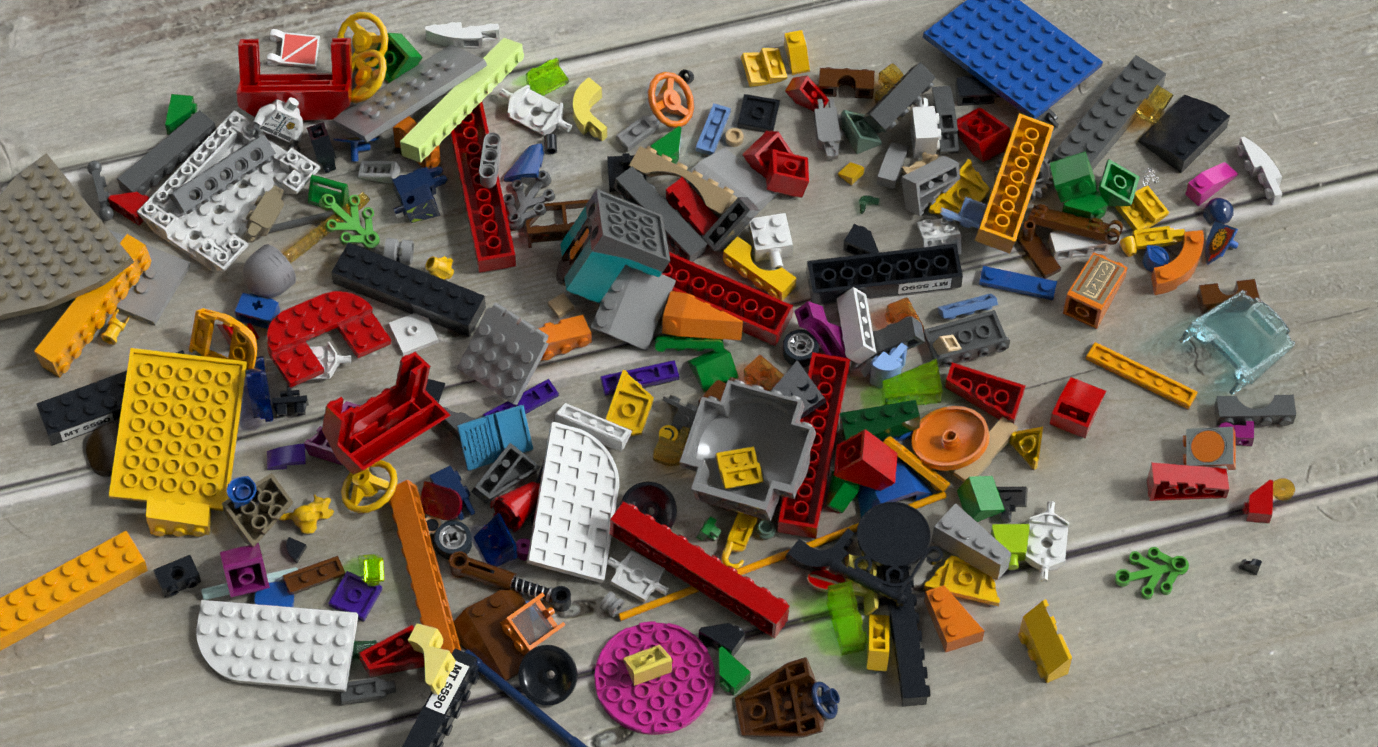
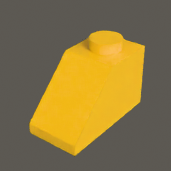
M803 31L784 33V48L792 75L810 72L807 45Z

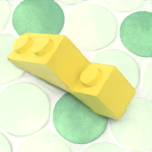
M417 623L408 641L415 651L424 654L425 681L431 687L432 693L439 695L441 689L445 687L446 680L454 669L456 661L450 651L440 649L443 644V637L437 628Z

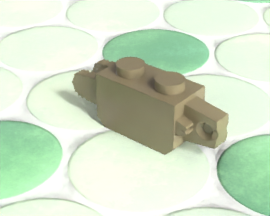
M274 185L269 192H265L263 197L259 195L254 204L257 207L254 211L251 209L246 217V220H248L246 228L248 229L244 238L247 242L252 243L258 235L267 236L284 206V202L281 199L284 193L282 188Z

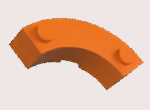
M1203 230L1184 232L1181 243L1182 251L1177 258L1164 266L1154 267L1151 278L1154 295L1177 289V286L1191 278L1198 266L1203 250Z

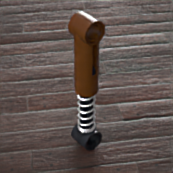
M458 551L450 556V571L455 577H467L502 590L515 589L516 592L527 593L529 597L532 595L537 597L543 592L545 596L541 600L548 602L558 612L567 611L571 607V592L565 586L546 588L545 585L540 586L538 583L534 584L532 581H525V578L522 580L514 572L470 558L464 552ZM457 563L464 564L462 566H456ZM559 597H564V598H566V599L563 600V601L557 600V598H559Z

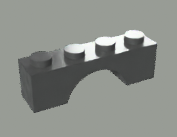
M1274 395L1272 402L1261 409H1252L1243 405L1237 396H1217L1214 404L1216 426H1220V424L1225 422L1232 425H1245L1246 421H1254V425L1269 426L1271 424L1287 426L1293 424L1296 418L1294 395Z

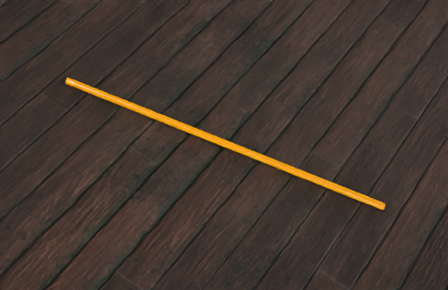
M941 491L907 505L918 509L945 499L946 494ZM859 523L806 542V544L815 548L842 537L848 528L855 533ZM790 549L736 570L738 574L744 575L784 560ZM690 586L621 612L618 616L620 621H623L699 591Z

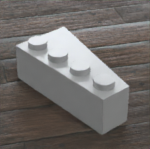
M956 503L934 526L931 542L996 580L1008 569L1011 552Z

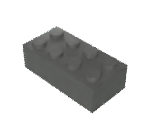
M919 62L911 67L862 119L877 134L890 131L896 125L895 120H898L900 117L902 118L909 111L907 107L915 105L921 99L920 94H923L925 91L927 92L934 85L932 81L936 77Z

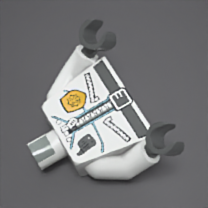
M290 97L286 103L278 99L272 104L261 107L253 121L254 125L247 128V133L251 135L252 131L255 130L253 137L258 138L261 134L260 130L288 142L293 140V143L288 146V151L291 147L296 146V151L300 153L301 149L298 146V142L301 141L303 133V119L300 116V110L297 108L299 105L298 101Z

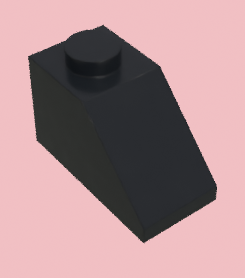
M853 224L844 240L843 250L852 255L879 253L871 231L864 226Z
M730 623L701 627L699 629V639L717 651L722 646L732 656H735L745 642V632L737 625L733 626Z

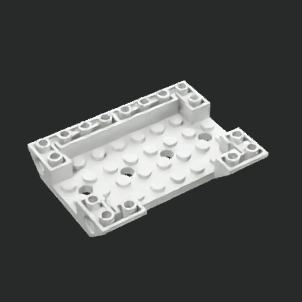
M235 110L137 211L139 216L155 234L210 271L224 272L249 246L247 242L242 240L248 229L246 228L248 222L246 217L251 209L254 211L257 207L254 204L259 195L263 197L265 192H269L274 185L284 190L283 195L297 194L310 180L311 175H315L321 169L318 164L292 147L287 152L268 140L276 154L271 156L273 160L265 165L260 163L256 166V171L249 175L245 173L241 176L242 180L234 185L231 182L226 186L227 190L220 194L214 193L211 195L212 199L207 203L202 204L200 202L196 205L197 209L193 212L180 214L168 194L255 139L253 137L255 130L252 131L251 135L247 133V128L253 126L254 123ZM254 151L250 153L251 159L255 161L257 158ZM239 161L235 163L236 169L240 171L242 168ZM221 171L220 178L225 180L227 175L224 171ZM206 180L205 188L210 190L211 183ZM242 183L248 184L246 188L241 189L238 187ZM191 190L189 196L192 200H195L196 193ZM217 209L224 210V212L221 214L214 213V211ZM194 234L200 236L197 240L190 239Z

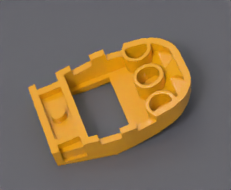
M204 308L196 310L189 351L191 353L197 351L201 356L247 361L245 377L248 376L255 367L257 356V342L253 332L230 315ZM215 320L224 322L223 324L229 327H234L228 357L210 350Z

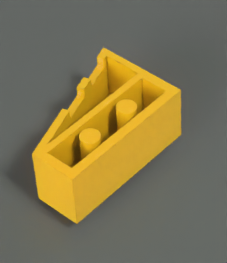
M148 496L146 520L151 535H174L178 537L194 535L202 537L210 535L211 510L210 506L185 501L184 505L172 503V499H166L165 502L155 501L153 496Z

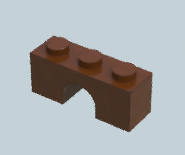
M820 68L819 89L826 97H836L838 88L847 85L854 89L855 98L873 99L875 71L868 69Z
M1255 279L1236 281L1233 295L1223 294L1219 289L1218 283L1199 285L1197 291L1201 314L1212 315L1217 312H1234L1243 309L1252 310L1257 308L1260 299Z

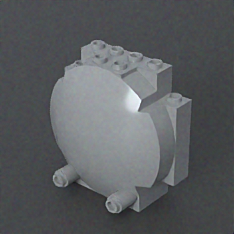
M734 380V382L727 381L721 402L712 396H708V398L702 397L680 460L682 468L697 472L691 488L696 500L771 521L775 515V507L780 497L795 499L797 490L808 472L810 451L816 435V431L811 424L800 422L805 407L801 398L795 395H790V397L784 396L776 390L766 391L758 385L751 387L745 385L740 380ZM754 446L764 482L725 489L715 454Z

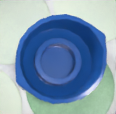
M1147 245L1142 263L1146 270L1153 273L1154 267L1164 266L1170 263L1171 259L1162 247Z
M249 476L234 478L227 486V495L235 508L247 505L252 501L256 493V485Z

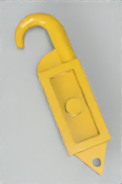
M738 512L721 556L722 563L727 567L732 566L738 569L743 565L744 560H740L737 564L730 563L729 556L731 551L742 552L746 549L758 520L757 517Z

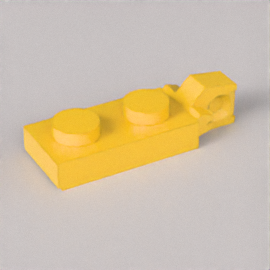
M1170 226L1133 230L1132 236L1135 239L1137 250L1146 249L1147 245L1159 247L1175 245L1177 242L1182 241L1185 229L1174 230Z

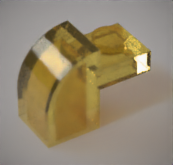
M894 63L879 72L878 83L882 87L875 92L874 102L876 104L904 76Z
M1157 85L1148 100L1144 98L1135 114L1151 125H1154L1162 117L1165 108L1174 95Z
M683 426L676 441L661 436L653 451V461L665 466L680 465L690 428Z

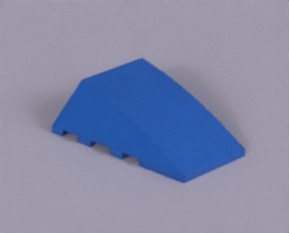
M897 456L896 479L892 486L879 491L860 485L857 493L860 516L862 518L870 508L881 503L896 502L911 496L917 501L933 495V492L915 470Z

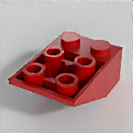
M1070 377L1054 407L1050 425L1086 438L1106 394V390Z

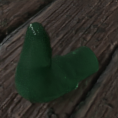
M869 195L861 196L859 199L860 213L863 214L865 212L866 204L879 205L880 198Z

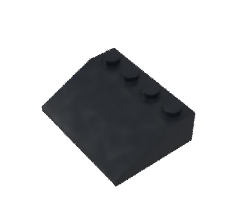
M1184 94L1138 139V142L1182 173L1227 128L1230 115L1214 104Z

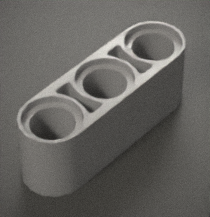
M495 132L488 133L483 143L479 174L480 183L485 188H491L496 185L502 148L501 137Z

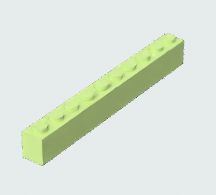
M503 38L483 58L487 66L456 85L400 141L402 156L420 163L429 156L441 141L523 60L522 44Z

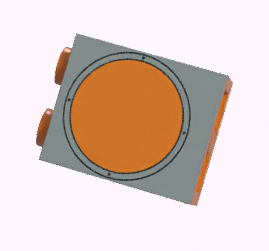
M1233 427L1186 429V435H1183V446L1186 447V454H1183L1184 465L1202 467L1227 466L1228 470H1236V433Z

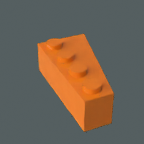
M583 315L562 319L555 325L551 322L545 323L542 328H538L549 336L546 341L549 345L540 361L550 360L556 355L566 354L575 348H582L592 343V333Z

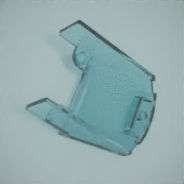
M1243 290L1190 323L1179 339L1180 343L1185 342L1191 337H1194L1201 344L1211 343L1236 368L1233 376L1237 382L1229 391L1231 395L1248 384L1252 385L1295 345V341H1292L1289 336L1290 330L1281 317L1259 298L1253 299L1245 295L1246 291Z

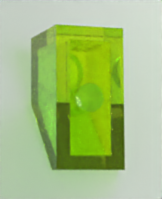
M378 554L358 555L362 581L367 583V586H377L379 582H384L383 557Z

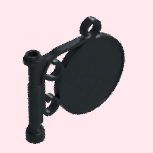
M885 502L870 508L862 516L858 524L857 542L864 556H860L855 560L854 568L846 567L843 561L835 558L828 572L835 576L837 574L842 575L875 593H879L897 602L896 607L900 608L901 606L904 608L909 599L904 590L911 583L928 554L936 552L939 555L937 559L927 557L926 560L931 565H937L942 561L943 552L939 547H929L930 528L925 517L917 509L901 502ZM865 562L869 567L864 571L858 567V564ZM918 562L910 577L902 582L903 572L901 569ZM872 563L888 569L885 574L886 581L870 574ZM897 573L900 576V583H890L889 575Z

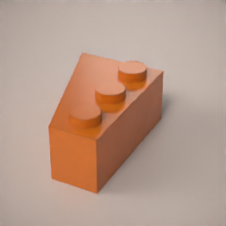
M944 585L925 592L924 603L945 653L983 641L985 631Z

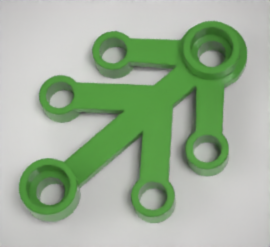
M325 194L320 198L319 206L323 210H332L346 222L337 223L333 219L329 220L325 224L328 232L356 231L359 234L351 236L348 232L342 233L339 237L341 244L347 245L348 242L362 243L364 247L370 249L375 248L379 244V235L373 231L372 217L374 216V210L367 207L362 211L361 215L365 220V229L360 225L358 212L359 196L351 195L348 198L347 202L350 206L351 216L335 203V198L331 194ZM365 211H368L370 216H367ZM329 224H333L334 228H331ZM343 236H346L348 238V241H345L343 239Z
M1151 547L1147 554L1149 559L1141 556L1137 551L1131 552L1129 556L1131 564H1140L1148 569L1131 573L1126 569H1120L1116 572L1115 583L1121 587L1129 585L1130 581L1151 577L1147 586L1143 587L1141 596L1148 600L1152 598L1154 588L1162 574L1168 572L1170 574L1166 582L1161 584L1160 592L1163 595H1169L1177 576L1183 575L1188 571L1189 563L1183 556L1172 558L1162 553L1157 547ZM1150 552H1156L1157 555L1153 556ZM1132 556L1138 557V560H1133ZM1159 559L1166 564L1160 566L1151 560ZM1179 564L1182 568H1177L1175 565ZM1119 578H1124L1126 581H1120ZM1167 586L1169 590H1164L1163 587ZM1144 591H1149L1151 594L1147 595Z

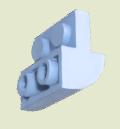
M901 343L897 348L894 347L889 355L883 351L880 356L874 357L871 362L872 367L870 371V383L873 386L889 389L900 383L901 369L905 366L906 345Z

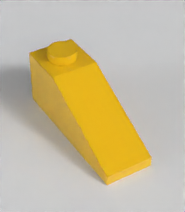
M869 614L867 670L887 671L889 658V616Z

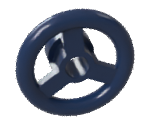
M815 682L811 688V696L817 711L826 719H834L838 713L837 703L840 702L838 692L834 688L830 689L823 682ZM819 687L821 688L820 697H818L817 695V689ZM821 704H822L824 707H826V709L828 710L829 713H827V712L823 709V707L821 706Z

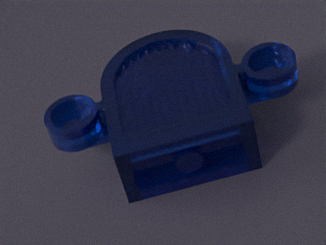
M264 356L256 357L254 369H247L245 371L253 417L265 419L267 423L273 422V412Z

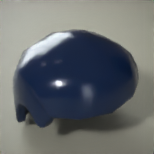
M1223 198L1210 200L1203 209V217L1209 224L1215 221L1226 224L1234 216L1232 204Z

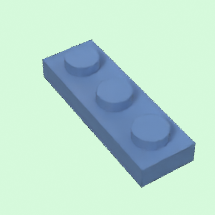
M713 103L696 145L697 152L707 155L715 153L731 113V108Z
M990 293L939 306L938 313L944 319L950 320L960 314L970 315L975 313L976 310H990L993 308L992 306L998 305L997 298Z

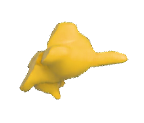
M314 494V501L312 503L294 509L293 512L284 513L279 520L292 519L302 533L312 534L317 529L316 524L318 520L328 519L334 514L333 509H328L331 499L328 497H317Z

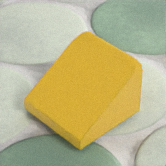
M850 162L838 175L852 186L864 175V167Z

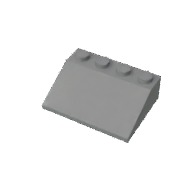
M726 148L701 160L689 171L692 173L695 170L703 175V179L708 181L710 178L718 182V187L722 189L724 186L734 191L733 195L737 198L748 197L760 211L779 193L767 190L766 178ZM688 181V184L694 190L700 193L699 190L691 182Z
M625 265L603 297L591 328L647 351L676 280L663 274L660 277L648 275L641 270L632 269Z

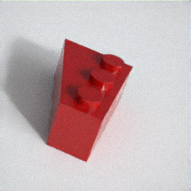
M683 177L666 189V199L669 205L680 212L681 217L693 226L698 235L704 236L719 219Z
M413 625L359 653L360 661L369 677L425 667L424 654L415 651L408 641L414 629Z

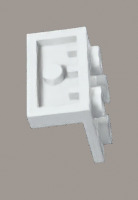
M941 218L936 220L924 219L917 222V227L923 239V247L957 244L958 254H961V233L955 220L951 222Z

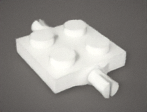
M630 551L628 556L621 562L612 557L607 561V565L616 569V574L611 580V585L644 603L655 590L664 595L667 594L669 588L659 583L665 573V568L633 551Z

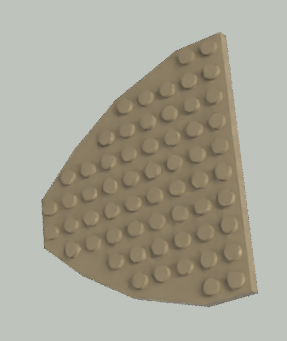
M47 153L16 175L0 194V320L51 309L105 285L134 263L130 255Z

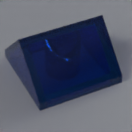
M497 513L473 538L486 562L498 567L518 558L517 545L502 516Z

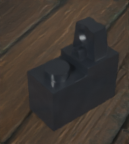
M324 122L307 127L306 129L318 163H321L326 173L336 170V155Z

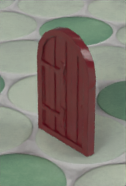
M424 481L420 496L424 514L441 520L451 521L455 519L462 509V500L459 493L451 488Z

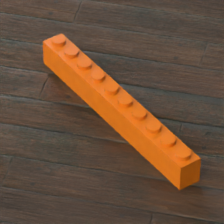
M407 479L397 484L396 490L388 502L393 508L394 513L392 517L398 527L397 535L403 546L401 551L406 558V569L412 580L411 588L417 598L415 603L421 613L420 622L422 625L437 628L443 637V644L440 649L448 650L452 654L455 648L461 651L417 485Z

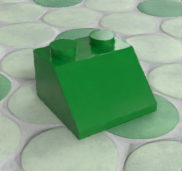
M387 33L388 49L384 58L386 59L387 66L385 79L388 83L417 66L423 58L401 33ZM380 43V45L378 46V48L376 49L377 51L380 50V48H381V43Z
M1086 151L1050 162L1054 186L1061 203L1096 192L1098 184Z

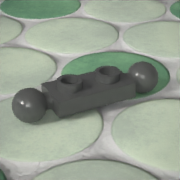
M93 160L88 163L87 171L93 176L101 207L99 217L103 221H109L113 218L114 212L112 208L108 207L109 192H104V187H107L104 176H100L102 171L101 163Z

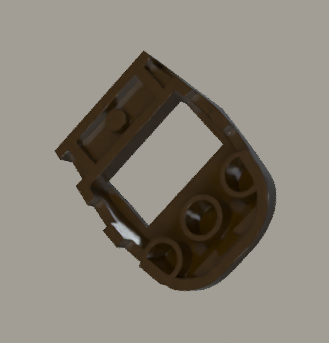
M120 419L96 429L90 435L86 444V454L92 470L103 477L112 476Z

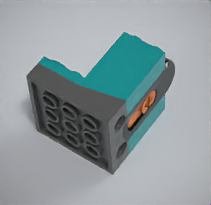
M596 189L560 244L562 257L557 266L556 280L558 284L566 286V290L571 294H577L585 297L587 300L600 303L625 265L632 269L641 270L645 274L660 277L670 262L663 215Z

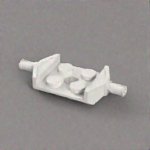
M529 85L522 87L514 93H510L503 88L501 89L499 95L508 99V117L543 136L550 134L556 128L559 129V127L567 132L571 130L572 125L562 119L563 103L557 104L530 90ZM535 110L541 112L539 116L531 115V113Z

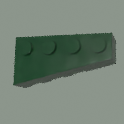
M916 400L840 413V428L843 440L845 441L866 429L884 442L889 436L899 437L920 428V413Z

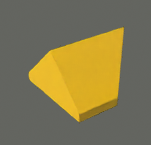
M1043 426L1015 431L1011 433L1009 443L1033 470L1037 469Z

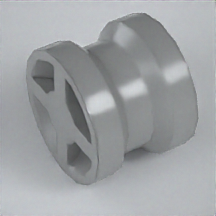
M609 592L602 600L600 608L609 611V615L614 617L624 606V600L616 598L613 592Z

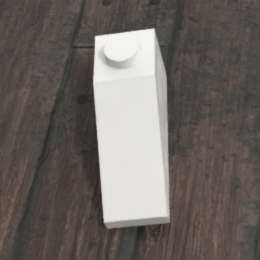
M1060 230L1051 232L1048 241L1051 254L1056 261L1090 256L1093 252L1097 254L1108 253L1110 247L1104 241Z

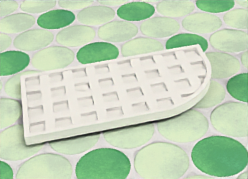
M553 421L550 424L527 564L603 583L611 541L610 519L616 509L619 474L609 451L599 440L586 431Z
M201 600L196 628L197 642L207 663L218 674L233 682L346 692L358 614L355 612Z

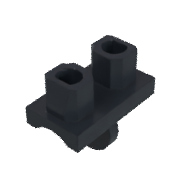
M287 385V391H280V397L272 398V404L276 410L277 417L287 416V407H294L295 415L297 416L306 415V406H309L307 395L299 396L300 390H292V387L290 388Z

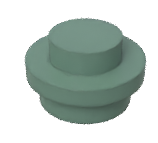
M763 520L758 523L756 533L760 538L770 539L775 535L776 527L771 521Z

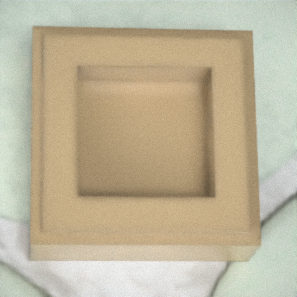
M564 293L548 302V306L558 318L574 310V305Z

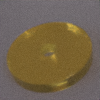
M1280 478L1273 482V496L1275 498L1285 501L1293 497L1295 486L1290 480Z

